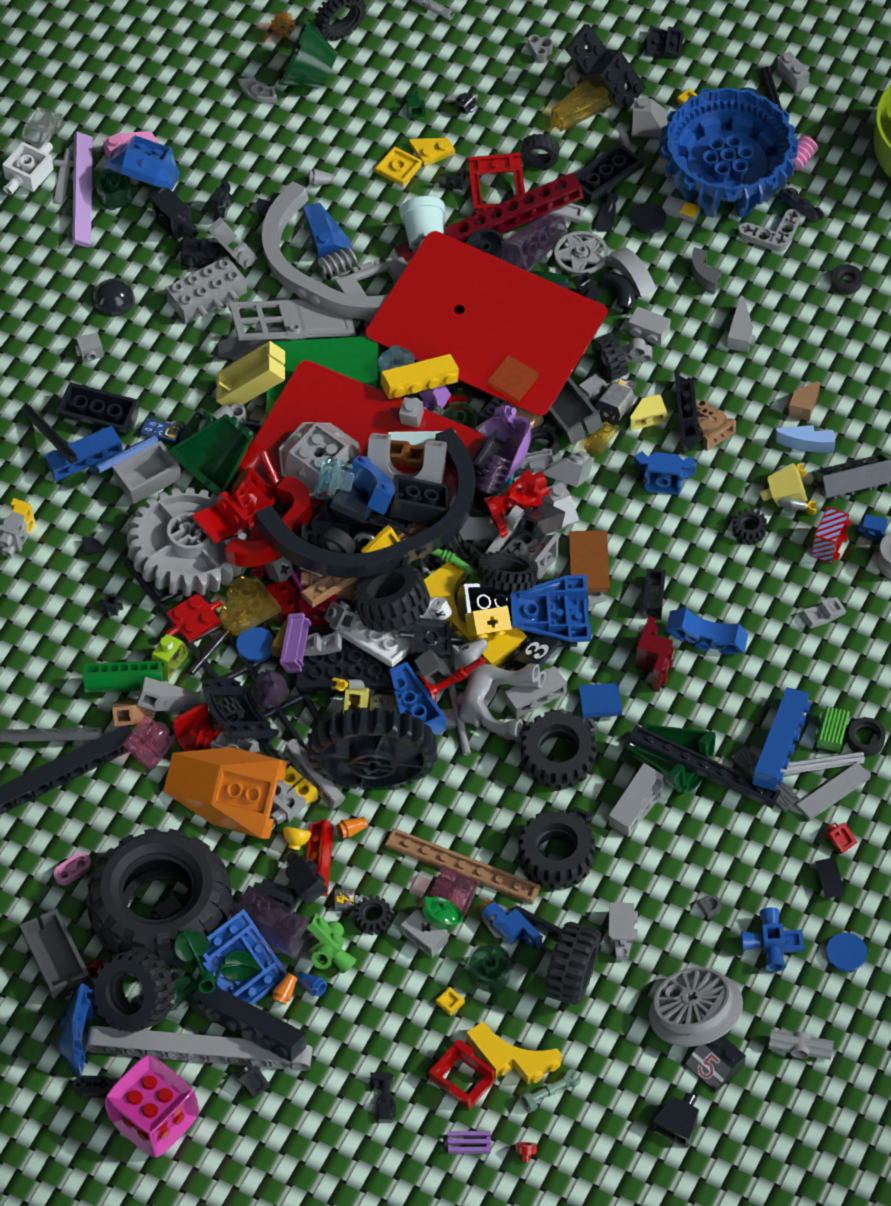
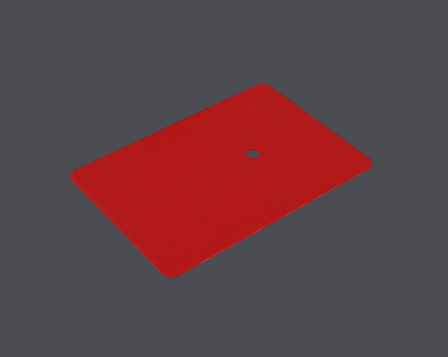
M432 231L426 236L367 327L366 336L419 362L451 354L459 368L458 380L511 402L512 405L534 415L543 416L554 403L607 316L608 311L600 303L448 235ZM461 305L465 308V311L462 314H457L454 312V308Z
M305 360L297 366L245 454L237 472L239 473L241 470H246L250 467L273 489L272 484H269V477L266 476L267 471L260 456L261 452L267 451L274 471H277L276 475L279 476L277 478L280 479V484L283 479L279 448L303 422L333 424L359 443L360 456L368 457L369 437L372 433L388 435V432L444 431L452 427L468 449L473 461L484 442V436L479 431L424 409L419 428L401 424L399 412L403 399H388L386 393L312 361ZM445 461L443 484L450 485L451 501L457 491L454 475ZM393 464L397 470L407 474L416 473L421 470ZM337 493L311 499L313 509L327 496L333 500ZM372 532V533H374V535L377 536L380 532Z

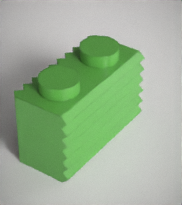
M827 706L825 713L821 712L818 723L822 724L821 729H816L814 740L817 741V748L840 753L849 719V711Z

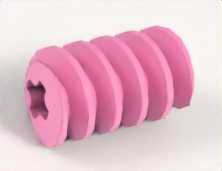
M802 134L798 139L797 158L790 159L794 164V171L802 170L818 150L817 144L808 135Z

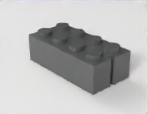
M569 377L547 412V415L570 444L574 445L585 438L586 433L590 435L603 427L598 411Z
M58 909L40 916L44 928L40 930L37 918L19 925L24 941L54 1002L71 995V990H74L76 993L80 984H85L88 987L92 985L90 975Z

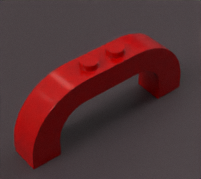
M286 475L276 487L279 500L292 505L282 520L292 532L299 536L302 524L306 523L308 525L312 518L313 506L306 485L300 480ZM234 537L224 549L228 563L240 567L261 566L281 556L269 545L265 538L256 541H246Z

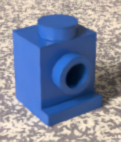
M866 514L864 521H860L858 532H861V537L879 541V544H881L886 533L888 519Z

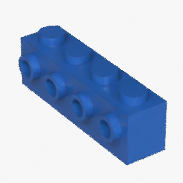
M109 426L73 443H68V446L77 454L78 461L74 462V464H70L58 450H52L44 456L46 465L55 481H59L123 451L122 442L114 428Z

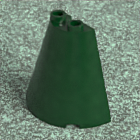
M225 414L172 447L168 453L214 495L219 496L220 493L228 491L255 434L249 428L243 429L239 426L241 422L234 415L230 417Z
M649 724L642 726L644 729L705 757L713 756L716 739L715 732ZM625 742L623 746L624 753L629 754L642 765L645 763L663 774V781L679 792L688 793L694 790L704 778L685 769L683 765L672 763L629 742Z

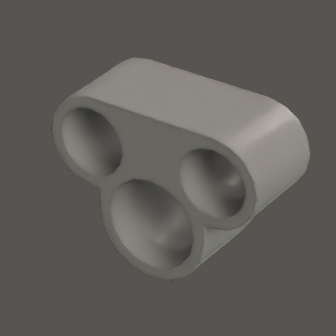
M530 35L528 37V49L536 62L544 63L547 60V56L552 53L553 41L551 38H540L538 35Z
M634 338L630 340L629 344L622 346L628 362L652 361V347L645 345L643 339Z

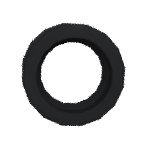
M534 427L531 429L530 443L536 439H546L552 443V446L549 448L552 449V454L558 453V436L553 430L547 427ZM529 446L527 452L532 453L537 452L538 450H535L531 448V446Z
M333 527L326 528L317 540L319 548L333 552L352 554L356 547L353 539L347 533Z
M858 718L852 722L848 730L847 742L849 748L854 753L863 752L866 757L876 755L884 746L886 735L884 726L873 718ZM868 729L877 734L878 740L874 744H862L855 739V733L858 730Z

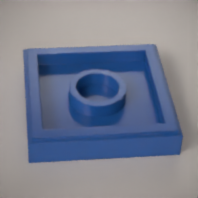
M618 683L579 685L583 718L622 716Z

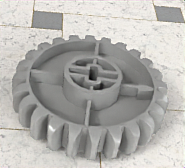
M174 488L172 489V495L169 496L166 492L158 493L157 500L149 498L145 501V507H139L136 510L135 517L130 520L127 533L128 556L130 560L134 561L135 570L143 572V579L146 582L155 580V588L160 590L167 586L169 587V594L173 595L178 590H182L183 595L186 597H190L191 592L196 590L197 593L203 596L206 593V588H209L212 592L220 591V583L228 586L232 583L233 577L241 574L242 567L229 564L224 549L234 537L248 541L249 530L246 531L244 528L242 533L214 544L192 519V516L197 512L214 506L219 496L214 495L210 498L208 497V491L204 489L199 494H195L193 488H187L186 493H181L180 489Z

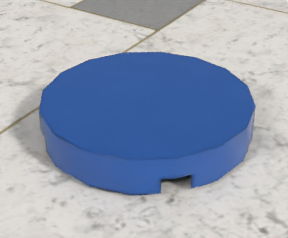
M261 627L246 629L237 639L239 656L248 662L260 663L266 661L272 656L271 646L274 637L267 629Z
M840 933L833 936L828 942L826 958L836 970L854 972L865 964L867 946L857 935Z

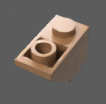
M138 700L113 702L114 727L134 725L154 718V711L138 706Z

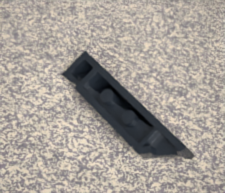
M675 371L681 438L684 454H686L701 440L696 425L699 424L695 385L693 379L689 377L686 379L680 376L678 371Z

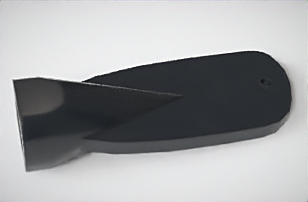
M606 193L605 202L597 218L596 231L607 232L612 229L616 214V202L618 201L617 194Z

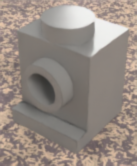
M595 373L580 384L579 389L589 402L592 403L598 401L607 391L608 384Z

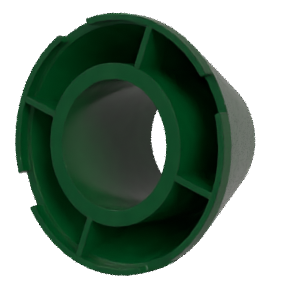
M309 21L305 22L293 45L291 54L285 63L278 81L280 85L323 87L333 68L338 52Z

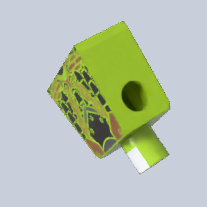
M166 634L153 651L152 661L162 660L164 680L169 681L187 657L188 652L181 640Z

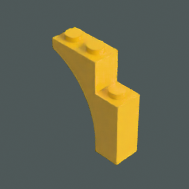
M484 1021L467 1031V1042L480 1059L495 1070V1078L508 1074L513 1067L525 1083L530 1085L533 1082H539L549 1071L557 1070L562 1063V1054L557 1048L545 1051H532L512 1046L494 1034Z

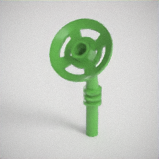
M437 549L431 553L440 557L442 561L445 559V562L449 561V564L453 563L468 573L469 580L464 584L482 583V581L478 580L477 571L455 556V553L451 554L446 549L444 551Z

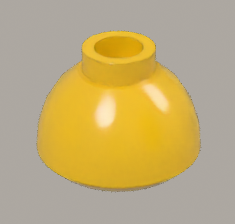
M285 827L283 830L284 838L289 844L288 848L300 850V846L306 844L311 836L310 831Z

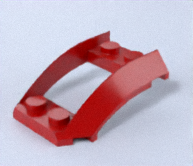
M521 153L468 157L473 206L477 214L500 204L482 205L479 175L513 172L515 196L525 193Z

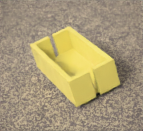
M269 341L217 372L218 388L216 390V401L221 405H228L229 408L234 404L243 405L284 381L285 351Z

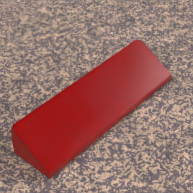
M327 819L309 823L311 836L307 842L306 859H312L318 867L316 871L324 876L326 879L324 884L328 888L334 825ZM328 890L321 896H327Z

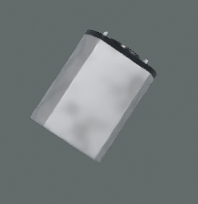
M613 382L594 407L598 411L601 421L615 426L633 403L634 393L632 389Z

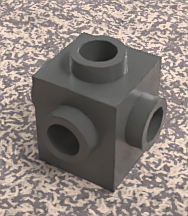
M332 601L324 619L330 623L329 626L333 629H343L351 632L358 614L350 609L351 605L340 601V603Z

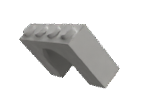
M372 433L369 437L368 458L372 464L381 469L391 480H393L394 474L440 484L444 483L447 442L428 440L425 444L423 468L416 473L407 474L397 470L390 460L391 435Z

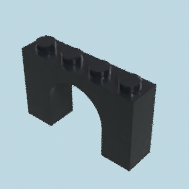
M504 483L498 488H488L479 491L476 509L489 515L484 499L500 494L508 489L511 484ZM542 500V505L536 507L533 511L523 514L520 531L533 538H537L562 529L565 511Z

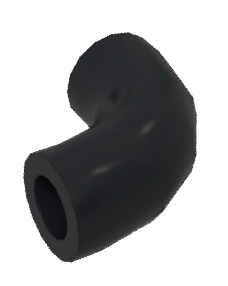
M606 272L603 277V285L605 289L616 292V307L623 310H633L635 292L632 283L622 274Z

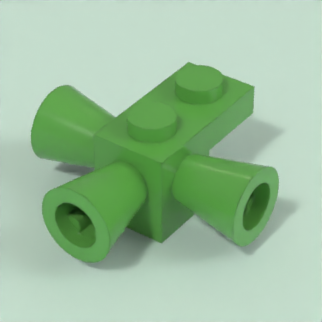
M317 913L311 916L306 927L316 937L309 948V951L313 954L311 958L313 965L319 969H326L333 960L341 974L347 972L355 964L356 959L341 949L344 943L342 940V935L344 934L343 926L336 921L327 922Z

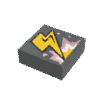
M355 889L335 890V911L355 910Z

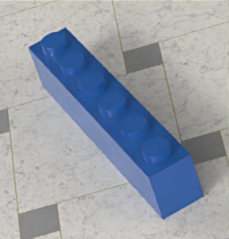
M789 687L786 688L755 768L753 785L775 791L777 785L782 784L785 775L783 769H788L790 762L788 756L793 755L795 744L793 743L798 741L801 732L799 727H803L806 716H804V713H809L810 710L809 693Z

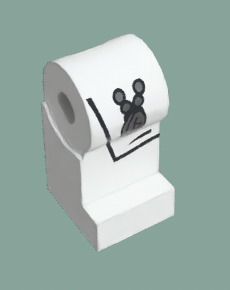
M444 597L430 598L425 614L421 615L420 618L444 620L451 615L452 610Z

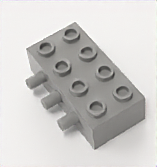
M228 256L165 287L167 301L185 324L200 316L205 318L208 316V312L216 308L221 310L224 304L230 301L237 302L240 296L247 293L246 279Z

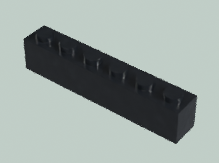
M215 986L211 993L205 994L198 989L191 995L192 1011L196 1014L202 1015L213 1023L223 1026L229 1031L244 1037L246 1040L261 1046L263 1049L278 1055L280 1058L292 1062L306 1049V1032Z

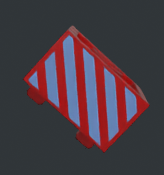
M827 507L814 535L811 557L833 564L834 560L839 559L840 553L838 552L841 545L848 540L846 532L847 527L851 523L849 514Z

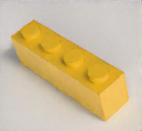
M451 354L382 371L381 386L388 399L399 398L458 382L459 368Z

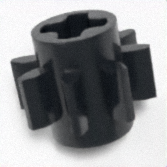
M465 92L456 98L458 101L456 108L462 114L472 113L477 108L475 106L476 98L471 93L466 94Z
M115 593L105 594L104 599L99 600L101 613L106 612L108 617L118 616L119 611L123 610L122 597L117 598Z

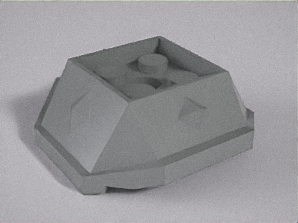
M303 422L279 448L282 479L287 475L300 480L308 488L311 499L337 493L346 481L345 478L353 460L360 456L359 443L331 423Z

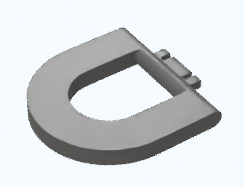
M403 257L380 263L377 259L374 260V264L368 262L359 265L358 268H352V274L334 280V283L340 292L367 296L358 283L359 280L387 271L396 284L408 264Z

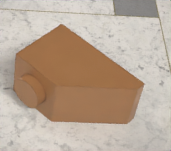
M816 381L794 391L792 398H788L786 408H789L788 416L810 421L819 395L821 382Z

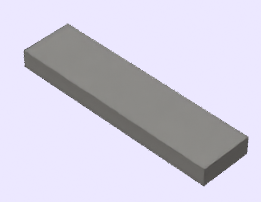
M857 762L799 802L797 809L811 821L868 781L871 775Z

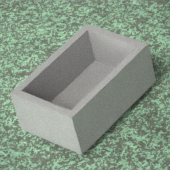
M161 441L112 466L114 479L132 504L181 479L179 464L168 453L167 448Z

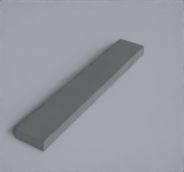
M100 727L0 730V742L95 740L101 737L102 732Z

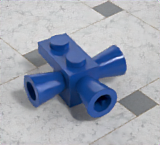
M774 907L764 908L759 912L763 923L761 934L741 931L742 952L762 947L763 954H767L766 970L770 972L782 971L786 968L782 953L804 952L802 930L784 931L783 923H778L779 909Z

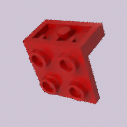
M225 491L220 493L214 506L193 514L192 519L211 541L216 544L242 533L249 517Z
M206 702L194 706L190 711L180 714L172 720L175 741L183 752L203 749V746L196 748V743H194L196 733L201 732L203 729L206 731V735L212 732L215 741L220 734L207 720L209 710Z

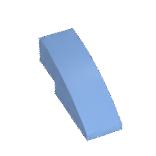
M814 425L776 429V443L806 452L834 453L835 437L833 430L815 431Z

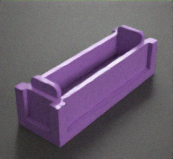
M304 613L289 614L280 659V664L287 673L302 672L301 667L304 666L302 661L308 629L311 626L310 620L304 617Z

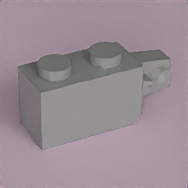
M609 902L608 945L615 949L616 960H629L630 949H633V942H637L638 929H634V923H638V911H634V903Z

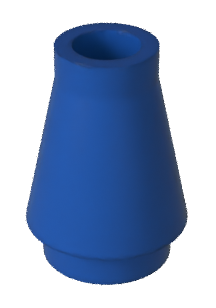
M302 971L297 974L298 980L296 983L300 984L312 996L319 997L325 992L327 983L322 977L306 974Z

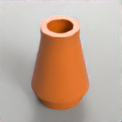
M365 817L341 820L336 825L341 839H349L368 827Z
M287 973L272 991L273 995L271 998L286 1005L291 1000L298 978Z

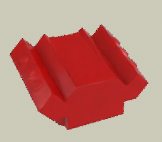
M250 467L246 470H241L236 475L231 490V497L249 517L244 527L246 531L254 526L255 512L273 505L276 495L273 489Z

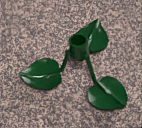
M182 930L175 939L176 954L183 961H190L195 957L199 974L197 980L193 979L191 981L188 977L184 976L172 980L175 985L172 988V992H175V999L171 1001L173 1003L171 1011L191 1005V995L198 989L205 994L211 993L215 989V982H218V977L222 970L228 980L242 981L260 972L258 962L249 953L242 950H234L225 955V963L220 965L214 976L212 972L203 970L199 958L200 955H204L209 949L207 936L200 931Z

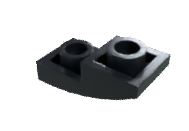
M835 857L815 861L825 899L845 895Z

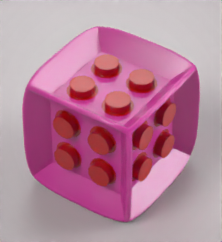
M146 1055L133 1065L111 1088L105 1098L108 1117L116 1128L142 1151L154 1158L165 1153L190 1128L199 1114L197 1097L189 1085L168 1066L151 1055Z

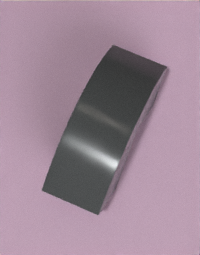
M694 247L691 262L692 276L702 289L715 295L721 282L722 270L706 266L708 251Z

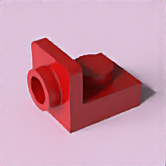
M836 822L826 828L828 832L822 835L824 839L829 838L839 854L844 853L858 843L845 822L838 825Z

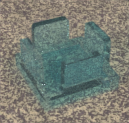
M338 458L323 461L314 498L332 501L339 489L350 492L354 473L345 470L352 469L353 465L345 463Z

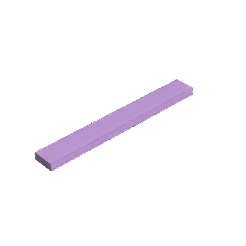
M76 132L74 135L72 243L89 248L91 245L93 137Z

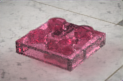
M146 715L122 745L151 771L172 747L175 740L169 736L170 730L161 722H155L149 715Z
M443 865L429 897H441L449 900L460 909L464 919L480 881L447 865Z

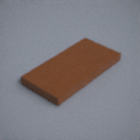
M569 531L570 575H586L588 593H610L607 531Z

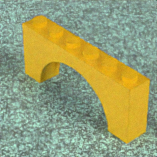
M448 561L425 578L424 582L430 598L444 597L452 613L444 620L450 621V627L454 630L455 636H464V642L469 643L476 640V636L469 637L467 624L461 621L455 603L456 592L459 586L466 580V572L453 563L449 564ZM515 628L506 630L505 635L494 636L493 633H489L487 638H483L488 642V648L480 657L484 659L485 664L500 667L518 649L522 650L525 647L523 643L528 637L522 630Z

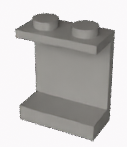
M221 217L207 229L245 270L258 258L243 241L233 251L227 246L237 235Z

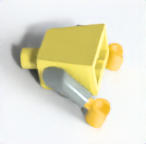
M794 463L779 466L767 478L770 488L760 491L764 502L773 498L778 507L805 510L808 515H815L817 509H813L817 505L815 501H809L806 504L808 500L801 478L805 477L807 470H803L804 465L802 463L797 464V467Z
M332 679L337 681L336 686L331 687L332 689L345 690L344 710L352 709L359 711V708H368L369 688H365L363 681L359 679Z

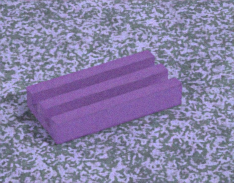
M448 1131V1154H491V1131ZM462 1138H486V1139H462ZM453 1145H487V1147H453Z

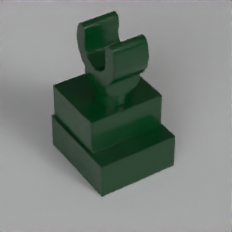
M415 90L414 95L407 91L408 118L426 116L425 102L420 100L418 90Z

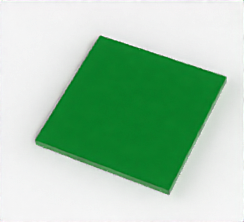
M367 336L272 342L285 351V380L267 391L266 419L297 366L305 360L312 361L378 389L379 343L369 339Z

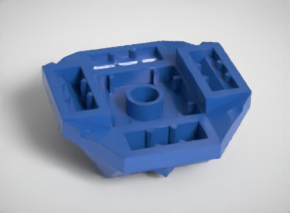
M134 135L119 148H115L105 165V168L157 187L169 188L171 191L180 175L172 148Z

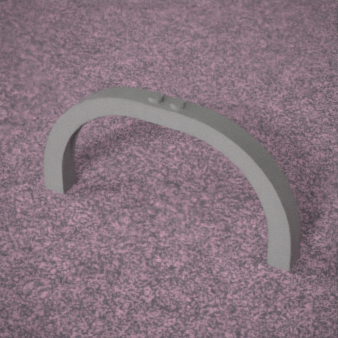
M292 181L274 200L263 222L262 243L266 261L271 272L284 287L300 298L310 301L315 306L344 317L373 320L389 294L357 296L337 291L295 269L281 253L280 240L285 226L294 214L309 200L307 189Z

